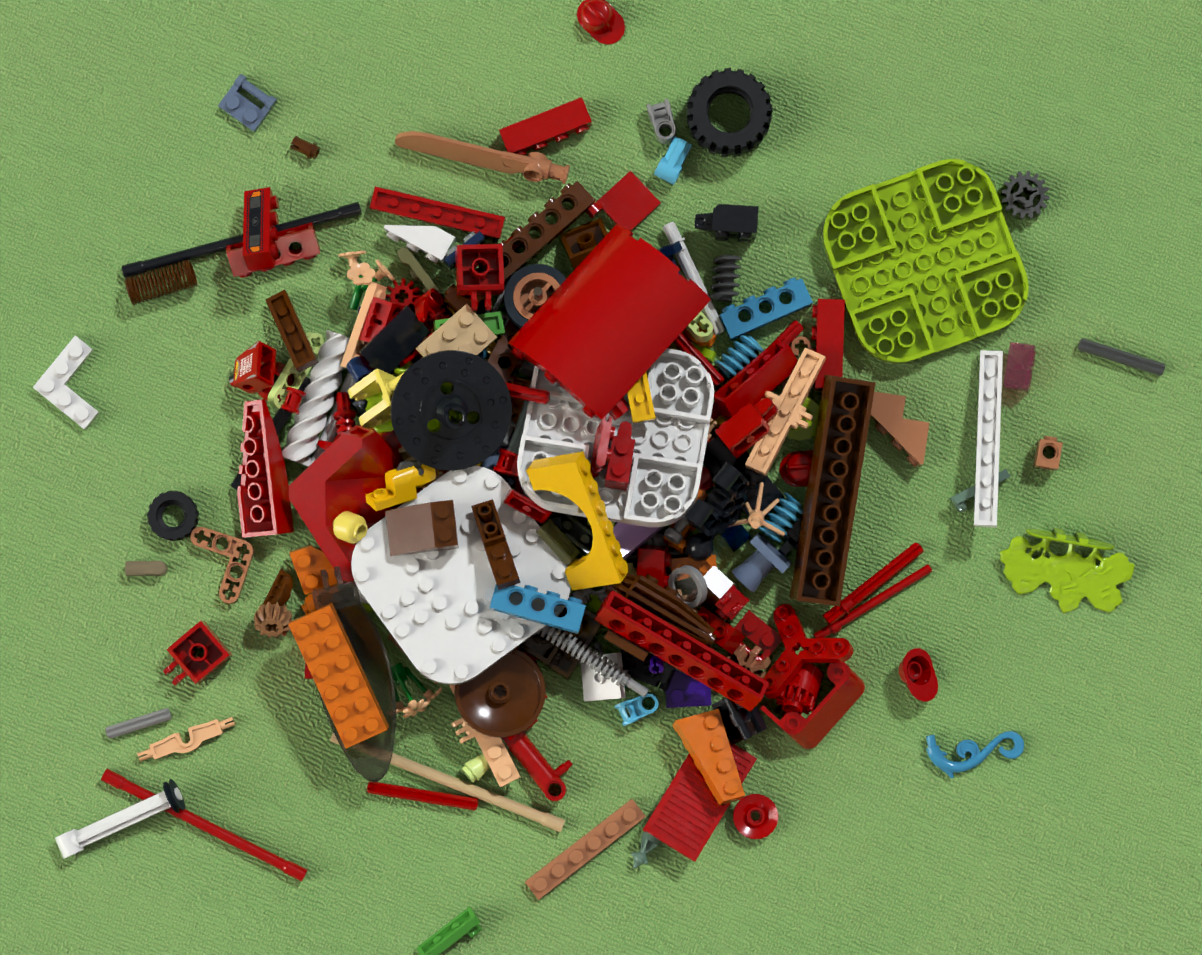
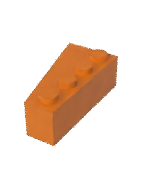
M719 709L675 720L672 724L674 730L680 736L684 747L693 758L694 764L703 775L719 806L741 800L745 793Z

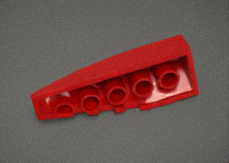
M265 399L244 402L242 431L245 432L240 450V452H243L242 465H239L241 485L237 488L242 538L294 532L286 468L272 417Z

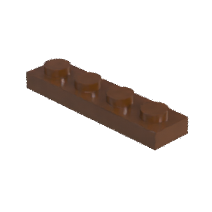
M283 290L265 299L296 370L300 373L319 363L287 291Z

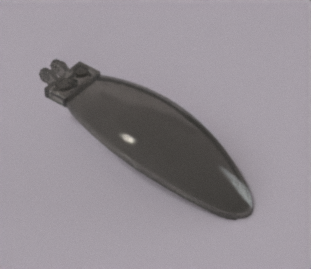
M337 566L334 567V574L338 584L329 586V576L326 569L320 570L324 587L312 590L315 609L317 610L333 603L389 728L345 749L321 694L320 698L330 726L354 769L365 779L377 782L387 773L393 754L396 729V695L393 673L383 640L372 618L361 604L359 590L355 581L343 583L341 569Z

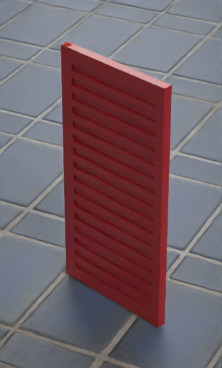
M729 741L741 783H743L757 758L735 744L731 745ZM689 753L642 830L695 862L730 803L719 806Z

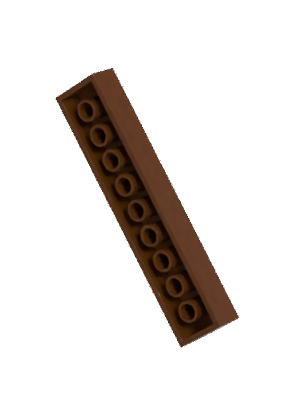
M825 375L790 591V598L796 601L840 606L876 382Z

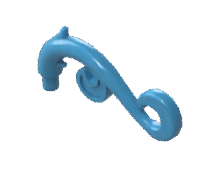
M1006 731L999 734L985 748L979 751L978 745L974 741L962 740L956 747L957 754L965 758V753L970 752L971 757L961 762L951 761L944 757L947 753L940 750L939 745L936 744L935 735L926 736L928 745L926 750L933 764L943 770L950 778H954L953 772H965L975 768L1006 738L1013 740L1014 747L1011 750H1005L1000 746L999 752L1009 759L1019 757L1024 750V741L1018 733Z

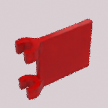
M630 171L599 200L593 203L586 213L593 219L603 210L617 225L631 231L656 209L661 202Z

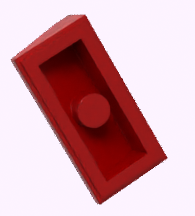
M513 489L508 491L504 500L505 504L541 524H544L552 511L540 507L530 498Z

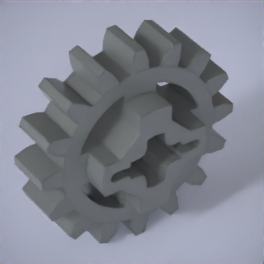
M1018 171L1017 178L1013 175L1009 177L1011 183L1004 182L1003 186L1006 190H1001L1000 194L1005 196V198L1001 200V203H1007L1008 206L1005 208V211L1011 209L1013 211L1012 217L1020 214V220H1023L1025 215H1027L1030 220L1033 218V213L1037 216L1041 214L1039 208L1045 209L1047 207L1043 201L1050 199L1049 196L1045 195L1049 187L1043 188L1042 185L1045 180L1038 181L1039 174L1036 173L1031 177L1030 171H1027L1025 176H1023L1021 171ZM1027 181L1034 184L1036 187L1028 185ZM1017 183V191L1010 194L1013 185ZM1023 191L1025 194H1032L1027 200L1025 197H1018ZM1039 196L1038 204L1033 208V199ZM1014 203L1019 204L1023 209L1016 207Z

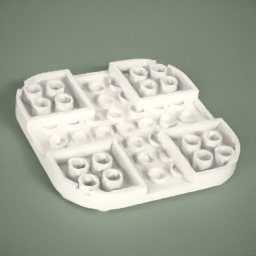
M669 348L646 371L656 419L633 424L630 410L617 420L612 418V427H615L614 436H617L621 422L627 421L631 423L633 428L631 439H635L627 491L604 487L607 464L605 469L602 468L599 475L593 478L598 484L600 498L605 503L608 519L613 522L652 528L664 527L682 519L694 505L698 496L713 408L714 386L710 374L697 358L686 352ZM535 366L531 388L550 392V401L547 404L531 401L528 403L517 460L518 478L521 487L532 501L546 510L586 517L584 512L567 497L552 491H534L526 470L534 460L582 451L585 458L591 464L595 434L601 420L596 417L592 419L582 411L583 406L557 382L552 384L545 378V373ZM626 393V394L623 396V398H624V399L626 400V402L629 404V402H628V397H627V393ZM609 413L606 415V421L611 416Z
M481 466L450 470L417 493V499L407 501L398 507L453 500L458 549L390 556L386 517H384L367 530L366 536L357 542L352 555V575L361 594L415 668L426 678L442 684L457 685L473 680L517 646L547 626L490 610L489 607L496 581L471 506L493 499L520 579V583L515 586L524 588L525 585H530L538 588L537 592L546 594L547 591L560 594L561 599L565 600L569 599L570 584L565 574L567 566L536 533L540 528L537 522L505 504V497L511 487L499 474ZM514 593L510 596L509 600L513 605H519L523 601V597L518 593ZM537 599L532 602L531 606L535 611H541L544 609L545 603ZM561 605L555 607L554 614L558 617L565 607Z

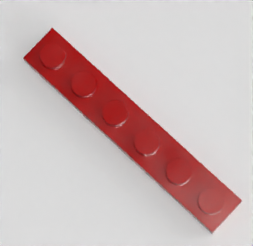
M376 186L370 204V209L465 232L471 233L474 231L475 234L480 231L483 236L499 240L501 239L505 222L504 216Z

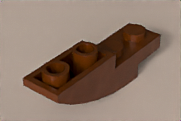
M493 499L471 506L498 590L519 584L520 579Z

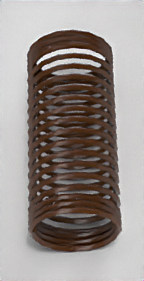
M189 259L183 260L182 265L178 262V266L175 263V269L171 264L170 267L167 265V270L163 266V271L159 268V272L157 269H155V273L153 270L151 273L148 271L147 274L144 272V277L140 273V278L138 275H136V278L134 276L125 278V285L131 303L137 305V303H144V301L148 302V299L152 300V298L156 299V297L167 296V294L171 295V292L175 293V291L179 292V290L197 287V279L191 261Z

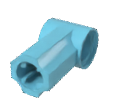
M674 137L665 157H662L654 175L674 185L692 145L681 138Z

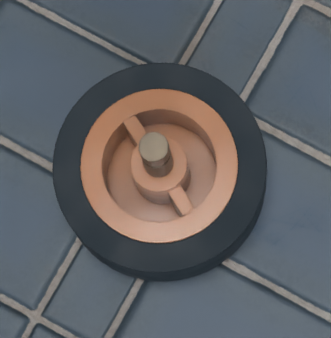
M544 264L528 265L515 272L509 279L504 293L505 309L511 322L521 329L566 280L565 276L557 269Z

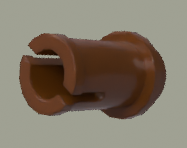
M295 136L291 142L294 145H290V149L306 155L309 160L311 158L316 159L320 152V147L317 146V143L312 144L298 136Z

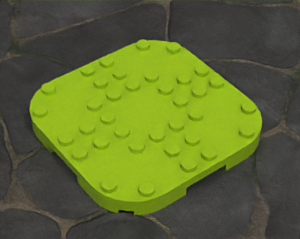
M940 160L890 180L850 192L841 197L832 206L825 219L822 232L823 246L842 299L845 300V307L855 335L861 346L878 360L892 364L908 363L994 333L1012 323L1019 316L1027 301L1029 290L1027 274L1007 227L995 187L991 179L981 168L967 163L965 160Z

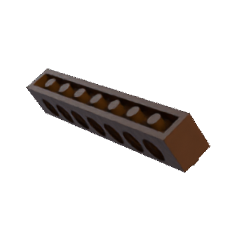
M578 181L573 185L568 183L560 191L562 194L557 199L552 197L544 205L545 209L540 214L535 212L527 220L529 223L524 228L519 226L511 234L512 238L508 242L503 240L499 243L503 245V260L508 264L504 268V284L515 272L528 264L595 203V199ZM570 202L573 205V209H564L562 203ZM553 216L556 218L557 223L553 225L548 224L545 218ZM536 230L540 233L541 237L533 239L530 237L529 232ZM514 245H521L524 248V252L516 253L512 247ZM479 266L475 271L483 273L485 270H481L482 267ZM455 284L445 291L444 302L454 313L458 312L466 304L471 307V297H466L465 295L457 296V286ZM477 295L478 307L484 302L485 295Z

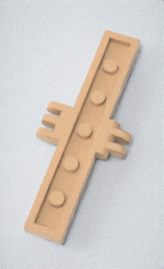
M804 348L781 395L779 396L770 391L765 392L764 396L773 401L774 405L778 408V412L767 423L770 427L769 433L760 439L752 449L745 463L746 468L766 476L790 428L797 429L798 426L805 429L808 428L809 424L803 421L802 418L811 421L813 416L807 413V408L802 405L826 360L825 356Z
M449 684L454 694L455 685ZM463 718L451 723L453 728L460 724L463 727L455 731L457 736L464 732L467 735L459 739L461 744L474 737L476 738L500 787L521 777L502 738L489 737L475 731Z

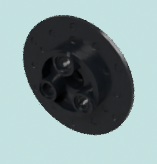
M460 350L438 351L417 360L399 379L391 400V422L402 447L420 463L439 470L466 469L486 460L501 445L511 423V397L502 376L485 359ZM444 382L452 383V388L449 392L441 391V385ZM450 410L459 411V415L456 418L453 416L449 418ZM476 411L478 413L477 419L472 422L468 421V413ZM430 420H438L439 426L436 429H429L427 425Z

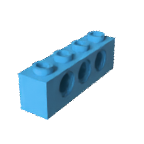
M796 277L783 282L784 286L776 289L773 286L764 290V295L758 298L753 295L742 300L743 304L735 307L732 304L723 308V313L719 317L729 340L732 341L741 335L748 334L811 306L813 302L803 279L796 280ZM787 293L791 296L792 301L789 304H783L780 302L779 296ZM767 302L771 306V311L769 313H762L759 310V305ZM746 311L750 314L751 319L748 322H742L739 320L738 314Z
M496 584L489 607L490 610L572 633H579L586 605L582 604V600L569 597V600L561 599L560 594L551 591L543 594L537 592L538 588L530 585H525L524 588L513 585L498 590ZM512 594H520L523 597V601L519 605H513L509 600ZM534 600H542L545 603L544 609L535 611L531 606ZM559 605L564 606L567 609V614L564 617H557L554 614L555 607Z

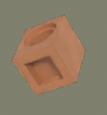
M1044 436V439L1037 440L1033 467L1053 471L1058 470L1063 443L1057 442L1058 438ZM1044 447L1053 449L1054 455L1051 459L1044 457Z

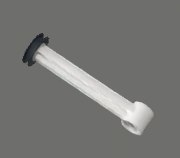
M170 779L169 784L167 782L163 783L164 791L79 830L73 829L55 837L63 858L74 855L84 850V847L171 807L177 813H179L180 809L185 810L184 798L179 787Z

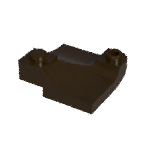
M564 608L558 617H564L567 614V609ZM585 609L579 633L567 631L568 635L566 637L572 634V640L575 637L578 638L577 643L580 640L583 641L582 647L586 643L588 649L602 624L594 620L595 614ZM542 632L539 635L536 633L518 646L567 681H569L582 659L581 657L577 660V654L572 657V651L569 654L566 653L567 647L564 651L561 650L562 644L558 648L556 646L557 641L555 644H552V638L549 641L546 640L547 635L544 638L541 637Z

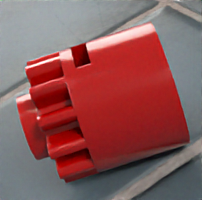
M805 663L782 694L775 698L777 700L776 704L782 705L781 709L787 713L797 712L802 715V712L805 714H809L810 711L812 712L823 679L821 670L812 664Z

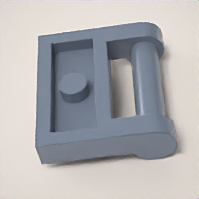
M240 74L218 106L255 133L278 99L268 96L247 81V77ZM241 88L245 89L265 104L264 107L260 109L239 94V90Z

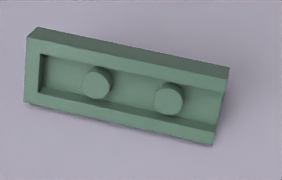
M1007 469L999 472L998 483L1010 477ZM975 485L950 498L958 512L966 510L967 506L964 501L975 495Z

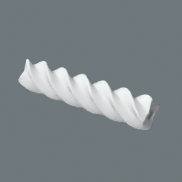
M326 330V342H324L318 352L319 363L311 370L310 384L304 390L306 396L302 398L303 404L298 409L300 413L299 415L295 414V426L289 430L286 438L287 447L282 450V455L286 459L308 467L311 465L310 455L318 447V433L326 426V412L332 408L335 400L334 391L342 383L341 371L344 367L340 365L350 339L345 335Z

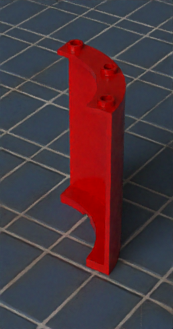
M617 224L508 342L513 348L511 352L519 360L525 359L545 373L544 376L552 384L557 382L583 406L582 411L591 419L596 417L600 420L614 408L711 300L692 279L688 281L678 272L681 269L644 239L640 238L637 241L632 237L633 233L630 230Z

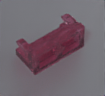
M1010 342L1003 387L1030 392L1036 355L1035 345Z

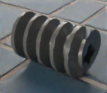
M720 255L714 259L713 262L719 266L714 267L713 272L719 275L712 277V281L718 284L711 286V289L717 292L711 294V299L727 303L738 302L732 299L734 296L739 295L733 288L740 286L739 283L734 282V279L741 277V275L735 273V270L741 269V266L735 264V261L742 260V257Z

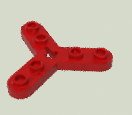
M789 604L778 606L774 611L773 618L785 650L763 678L769 682L764 695L772 699L782 694L805 663H841L849 660L853 654L852 645L845 638H807L795 609ZM800 647H802L804 650L800 651L797 655L795 651H798Z

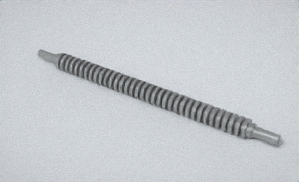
M546 626L537 633L539 635L542 632L541 637L543 638L547 635L546 640L548 641L552 638V644H555L557 641L556 646L558 648L562 644L561 650L563 651L567 647L566 653L569 654L572 651V657L577 654V660L582 657L581 662L583 664L587 660L586 666L589 667L592 663L591 669L594 670L597 667V673L602 670V676L607 673L606 679L609 680L612 676L611 682L614 683L617 680V686L621 685L624 687L626 685L643 697L648 693L649 689L630 678L631 675L628 674V670L625 669L622 673L623 667L620 666L616 669L617 663L611 666L612 660H609L607 663L608 658L605 656L602 659L603 654L600 653L596 656L598 654L596 650L591 653L593 648L589 647L587 650L588 645L586 643L582 647L583 641L580 640L577 643L578 638L576 637L572 640V634L566 637L568 635L567 631H564L562 634V629L557 630V628Z

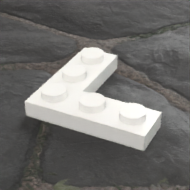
M74 336L33 388L86 430L100 412L66 386V384L94 350L77 336Z

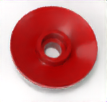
M749 794L736 804L733 812V821L737 830L743 836L750 839H762L770 835L776 828L778 810L774 802L767 796ZM753 812H758L760 814L758 820H753L751 818V814Z

